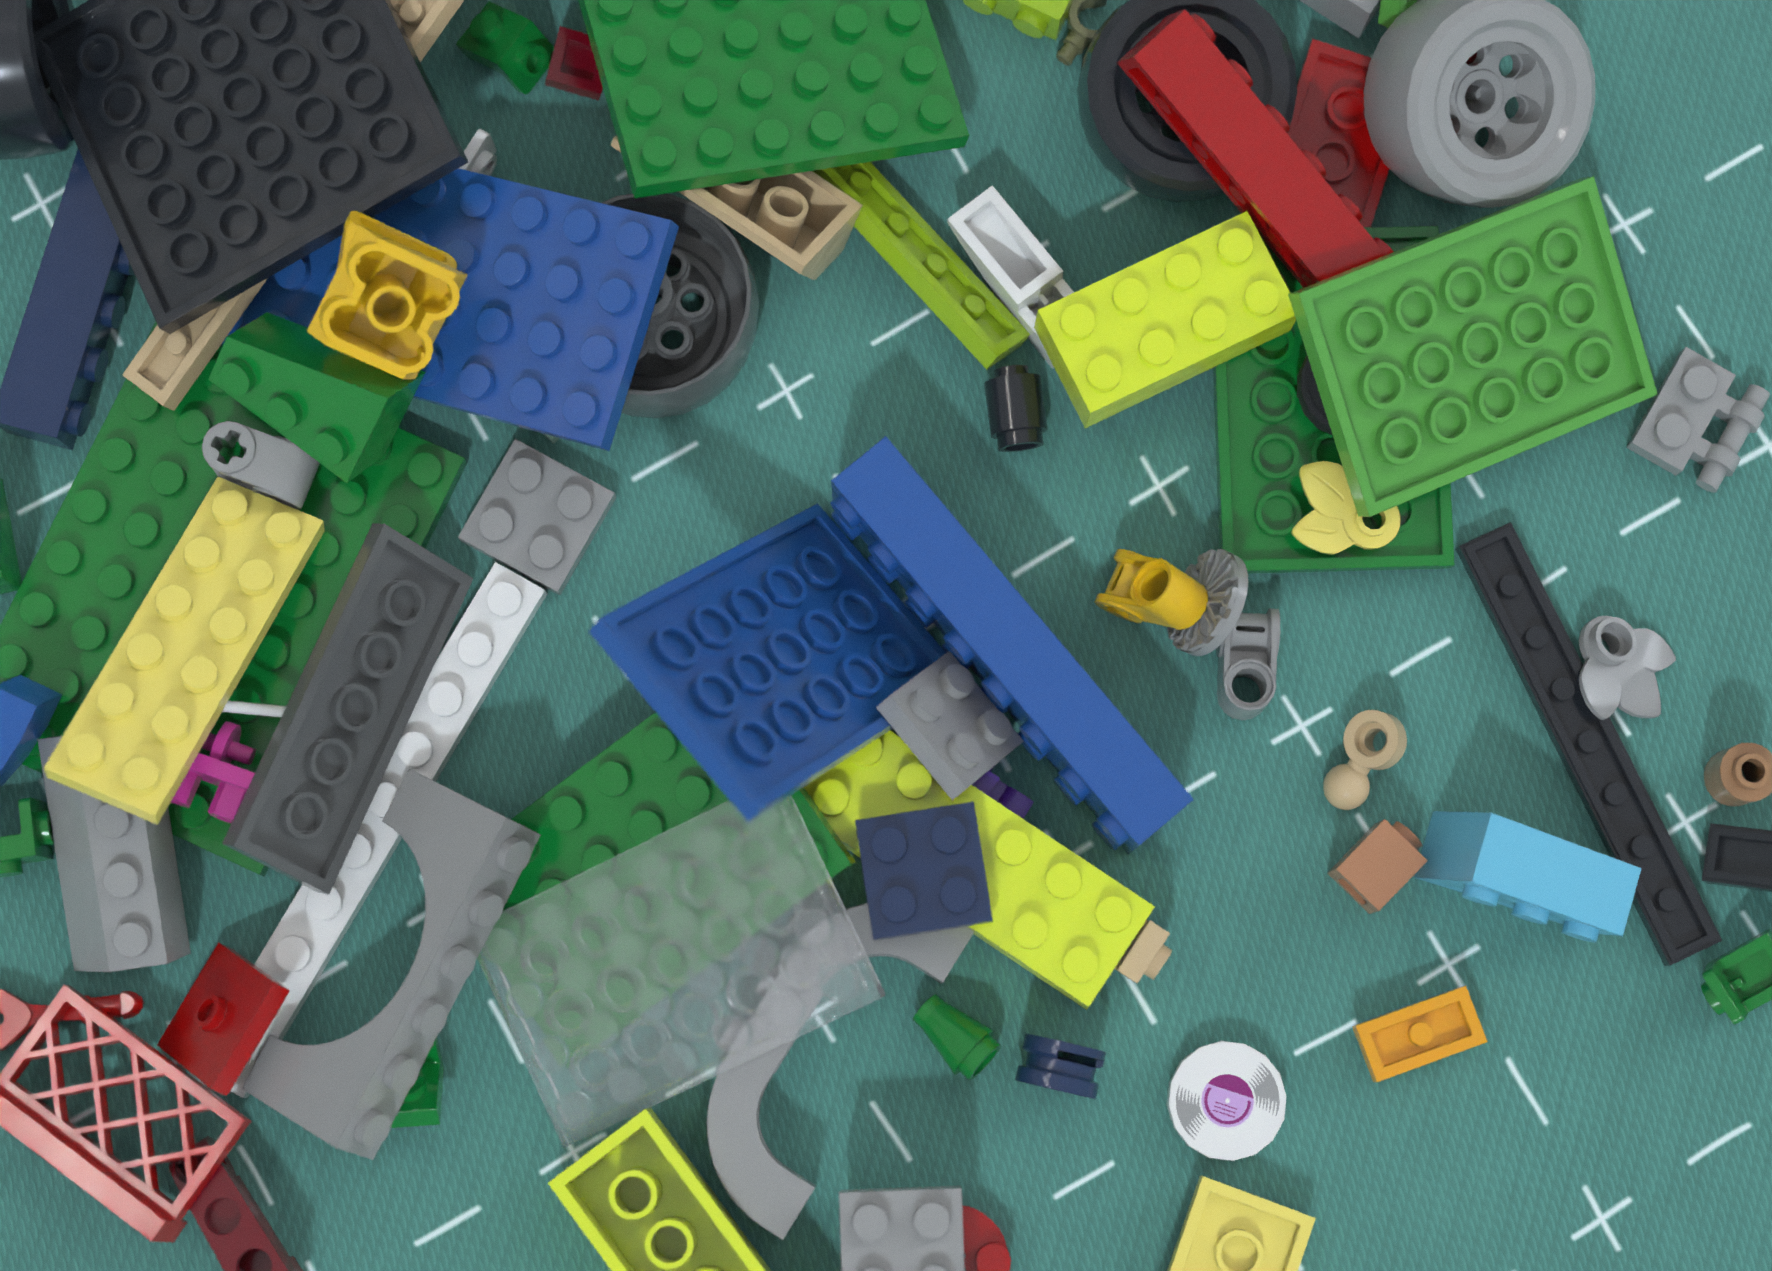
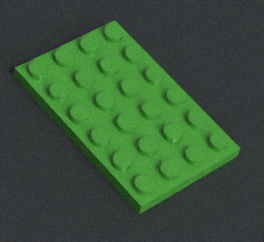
M1594 176L1569 182L1288 294L1358 516L1361 517L1374 516L1658 395Z

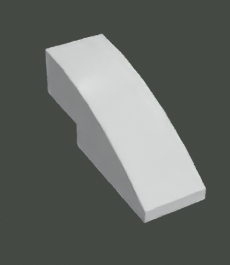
M992 185L947 219V223L1000 302L1030 333L1028 339L1053 369L1054 366L1034 329L1037 311L1074 293V291L1064 281L1063 270Z

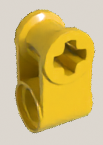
M1117 549L1113 557L1117 565L1105 593L1097 594L1094 601L1098 607L1119 618L1135 623L1143 621L1181 630L1193 626L1201 618L1206 610L1208 594L1204 585L1162 558H1153L1133 551Z

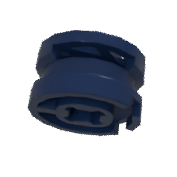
M1025 1034L1022 1049L1027 1052L1025 1064L1018 1066L1015 1081L1096 1099L1099 1084L1094 1081L1097 1068L1103 1067L1106 1052L1055 1039ZM1058 1053H1068L1067 1058L1058 1057Z

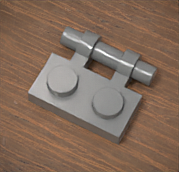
M1685 347L1678 354L1657 392L1658 395L1652 400L1626 448L1675 476L1683 471L1689 458L1704 466L1696 480V484L1706 491L1715 493L1724 477L1732 476L1741 460L1737 454L1748 434L1756 433L1765 417L1762 409L1770 393L1761 386L1751 384L1741 401L1733 399L1726 395V392L1736 375ZM1713 416L1728 423L1717 444H1712L1702 438Z

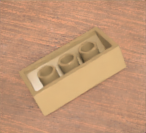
M615 136L611 146L621 153L617 136ZM813 171L680 191L685 197L799 274L816 280L844 250L862 208V204Z

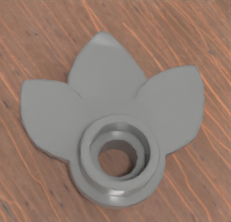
M1599 616L1586 623L1579 636L1580 651L1585 659L1579 674V685L1584 701L1590 711L1601 720L1610 717L1617 707L1623 712L1638 718L1652 719L1658 717L1661 714V702L1655 672L1665 669L1676 661V656L1669 645L1656 632L1648 628L1633 629L1628 622L1621 618ZM1601 639L1608 644L1609 652L1603 646Z

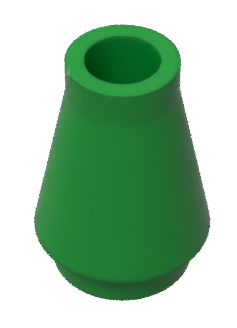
M937 994L931 996L913 1017V1021L922 1028L954 1075L961 1072L968 1080L974 1079L992 1061L1001 1048V1044L992 1037L994 1030L946 1003Z

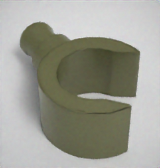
M1107 0L1072 1L1067 19L1069 34L1063 40V47L1056 53V58L1061 63L1070 66L1078 54L1081 55L1085 48L1089 47L1097 31L1085 28L1078 20L1079 13L1088 8L1096 9L1106 6Z

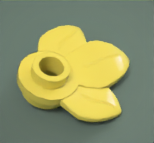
M1321 461L1303 465L1299 469L1303 491L1309 504L1314 508L1291 531V534L1300 543L1320 553L1337 554L1353 544L1363 549H1378L1384 547L1396 537L1401 524L1398 507L1395 506L1379 513L1382 519L1379 529L1366 527L1362 517L1357 514L1342 465Z

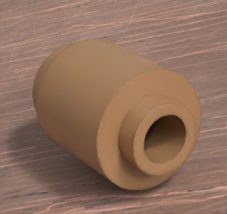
M1741 743L1717 752L1709 759L1704 770V783L1707 791L1716 801L1727 806H1742L1764 799L1772 793V753L1756 743ZM1741 768L1745 773L1746 779L1742 776Z

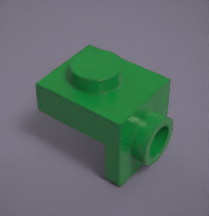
M488 1L480 13L472 19L469 27L456 43V46L466 57L501 73L517 91L525 95L530 93L549 68L554 46L530 19L491 1Z
M32 797L18 800L21 834L0 837V878L23 874L22 864L53 859L52 844H54L49 809H47L45 801Z
M1770 929L1708 962L1702 972L1705 982L1701 984V989L1707 1002L1718 1015L1726 1012L1734 1025L1745 1020L1748 1012L1772 1000V932Z

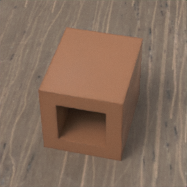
M1386 819L1375 823L1327 874L1368 914L1380 911L1428 860L1418 851L1422 843L1411 830L1398 821L1391 825Z

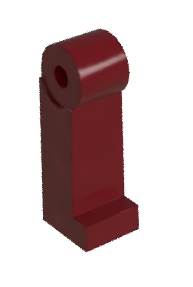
M207 1135L197 1142L195 1147L214 1145L216 1141ZM206 1155L197 1156L198 1166ZM226 1156L190 1208L223 1270L303 1271L295 1257L288 1255L239 1175H236L230 1160ZM184 1159L168 1162L171 1176L180 1192L187 1183Z

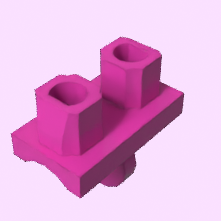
M226 721L217 735L213 733L208 735L202 749L210 751V755L206 756L198 753L171 803L190 808L202 780L218 786L208 813L219 820L232 823L255 774L230 764L233 759L250 765L256 753L255 748L239 743L241 736L240 725Z

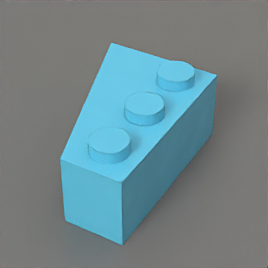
M1433 811L1421 850V854L1428 861L1415 873L1414 878L1461 892L1463 898L1493 907L1499 904L1512 908L1513 916L1526 921L1547 925L1548 920L1563 924L1561 931L1563 934L1596 943L1599 934L1623 936L1642 868L1494 813Z

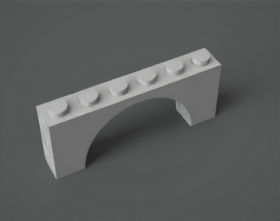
M411 769L408 770L382 822L393 828L409 845L419 865L424 883V929L416 958L406 979L392 1000L378 1015L357 1031L343 1038L318 1045H299L270 1035L242 1088L331 1146L372 1160L375 1158L382 1142L387 1138L391 1125L407 1093L417 1080L423 1062L438 1033L443 1029L457 996L466 979L472 973L475 962L495 923L501 917L503 907L522 870L527 866L531 853L540 837V834Z

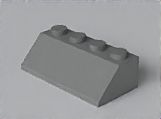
M62 736L38 739L74 971L114 972L163 965L191 954L168 807L157 825L47 778L44 766Z

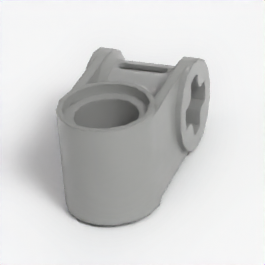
M231 421L216 424L208 430L203 438V456L218 477L297 510L302 509L320 463L290 440L279 436H271ZM238 441L245 455L243 458L232 457L227 464L220 451L223 447L233 448Z
M1269 608L1266 614L1241 613L1232 632L1216 648V655L1218 657V704L1223 712L1231 718L1238 720L1253 719L1261 714L1274 697L1277 656L1280 643L1279 609ZM1240 677L1252 679L1260 689V699L1251 703L1241 701L1233 692L1232 681Z

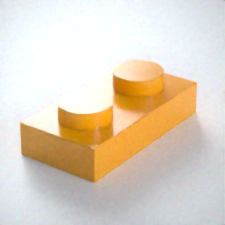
M1466 986L1458 987L1352 1026L1373 1082H1380L1488 1042Z

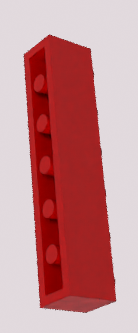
M1186 9L1168 15L1117 62L1241 213L1248 211L1262 239L1303 288L1394 252L1384 241L1379 238L1373 239L1360 223L1363 216L1358 207L1345 195H1337L1324 179L1327 173L1322 163L1306 149L1300 150L1287 134L1290 131V126L1286 119L1273 106L1263 105L1250 89L1253 86L1250 75L1236 61L1232 59L1227 61L1214 45L1216 36L1213 30L1200 16L1196 14L1190 15Z

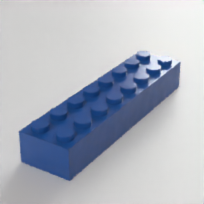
M886 436L831 480L832 501L830 504L834 509L831 516L840 529L852 541L858 536L864 540L871 553L868 557L869 562L888 584H891L896 579L902 585L908 597L904 602L911 613L925 628L934 623L944 635L945 643L942 645L943 650L946 653L950 651L966 669L971 667L982 680L981 684L983 687L980 689L994 706L1003 714L1008 711L1019 724L1020 732L1017 734L1022 738V745L1037 761L1046 756L1056 768L1058 776L1054 778V781L1063 794L1075 806L1083 801L1094 813L1097 819L1092 823V827L1109 848L1115 851L1121 846L1129 855L1194 800Z

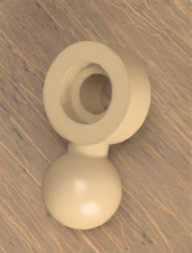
M1366 710L1355 715L1347 724L1343 743L1350 759L1347 764L1333 767L1326 774L1323 782L1324 795L1334 807L1342 810H1352L1361 806L1369 795L1370 782L1367 775L1370 770L1388 769L1402 758L1407 746V735L1402 723L1391 714L1378 710ZM1383 731L1386 736L1385 746L1381 750L1376 751L1373 746V739L1378 732Z

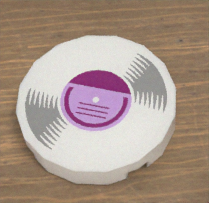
M1219 1041L1197 1048L1180 1061L1169 1081L1167 1108L1175 1130L1187 1146L1209 1158L1234 1161L1257 1154L1274 1140L1284 1121L1287 1096L1280 1073L1266 1055L1246 1044Z

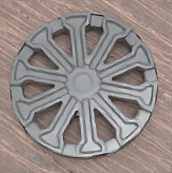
M1211 549L1197 557L1198 563L1196 565L1190 564L1184 572L1204 585L1207 590L1208 602L1201 618L1187 629L1177 630L1167 627L1168 637L1173 640L1172 644L1177 649L1193 656L1207 655L1226 640L1235 627L1246 601L1248 591L1246 565L1240 557L1223 549H1217V551Z

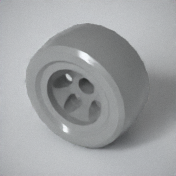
M1418 0L1401 13L1381 37L1369 63L1364 87L1365 121L1371 142L1383 163L1407 185L1434 199L1445 203L1478 208H1493L1517 204L1540 194L1559 179L1579 153L1588 134L1595 106V72L1589 48L1577 26L1560 8L1545 0ZM1477 52L1474 62L1468 65L1466 61ZM1510 55L1513 60V68L1508 75L1502 76L1499 70V63L1503 57ZM1515 97L1519 104L1518 111L1515 116L1509 119L1505 114V104L1510 98ZM1485 127L1489 137L1486 145L1481 148L1475 142V135L1479 129Z

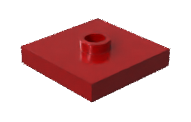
M218 942L157 1046L210 1089L227 1096L290 990L238 952Z

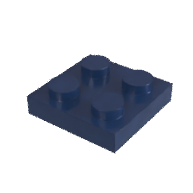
M974 802L855 820L874 941L993 923Z

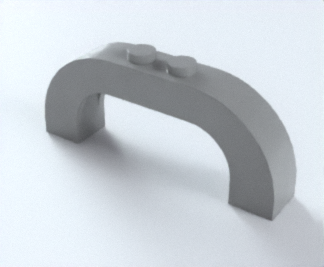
M868 903L844 910L822 922L797 946L784 967L774 961L756 990L757 993L764 996L761 1004L752 1017L742 1012L724 1040L726 1044L733 1048L717 1074L712 1087L707 1114V1136L714 1167L730 1197L752 1220L783 1240L816 1187L814 1183L784 1165L773 1155L761 1132L759 1112L761 1100L769 1082L835 978L845 968L859 960L885 956L905 961L942 984L972 937L973 930L968 927L874 941Z

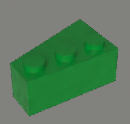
M268 312L228 335L208 380L346 483L384 457L426 373L420 370L415 380H403L324 345L307 332L308 327Z

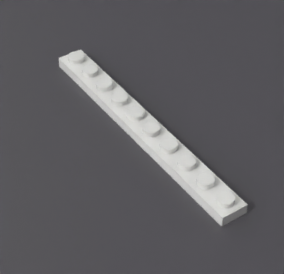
M497 562L494 563L437 658L330 894L319 893L302 885L254 964L290 991L231 1089V1092L241 1098H248L250 1095L242 1088L269 1036L272 1035L280 1039L284 1038L400 843L402 837L393 828L382 822L408 770L411 769L435 782L437 781L548 594L543 588Z

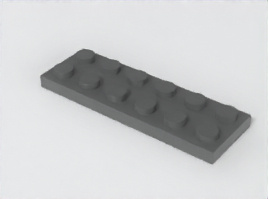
M371 525L223 840V845L316 892L330 894L474 578L388 525Z

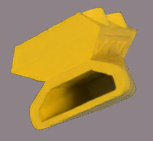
M350 211L344 224L336 273L307 332L328 347L403 380H415L419 371L431 360L433 343L446 317L450 316L457 308L460 299L459 291L468 275L457 270V262L450 254L363 213Z

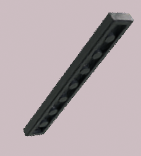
M1511 522L1460 545L1455 550L1609 856L1642 868L1632 902L1664 966L1675 964L1721 942L1722 939L1610 717L1605 720L1597 718L1584 701L1579 685V674L1583 664Z

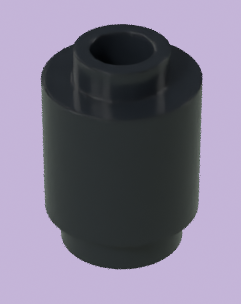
M1010 365L995 369V378L984 382L990 434L991 438L997 439L998 450L1001 452H1017L1043 446L1042 433L1046 432L1048 428L1041 376L1029 373L1027 365Z

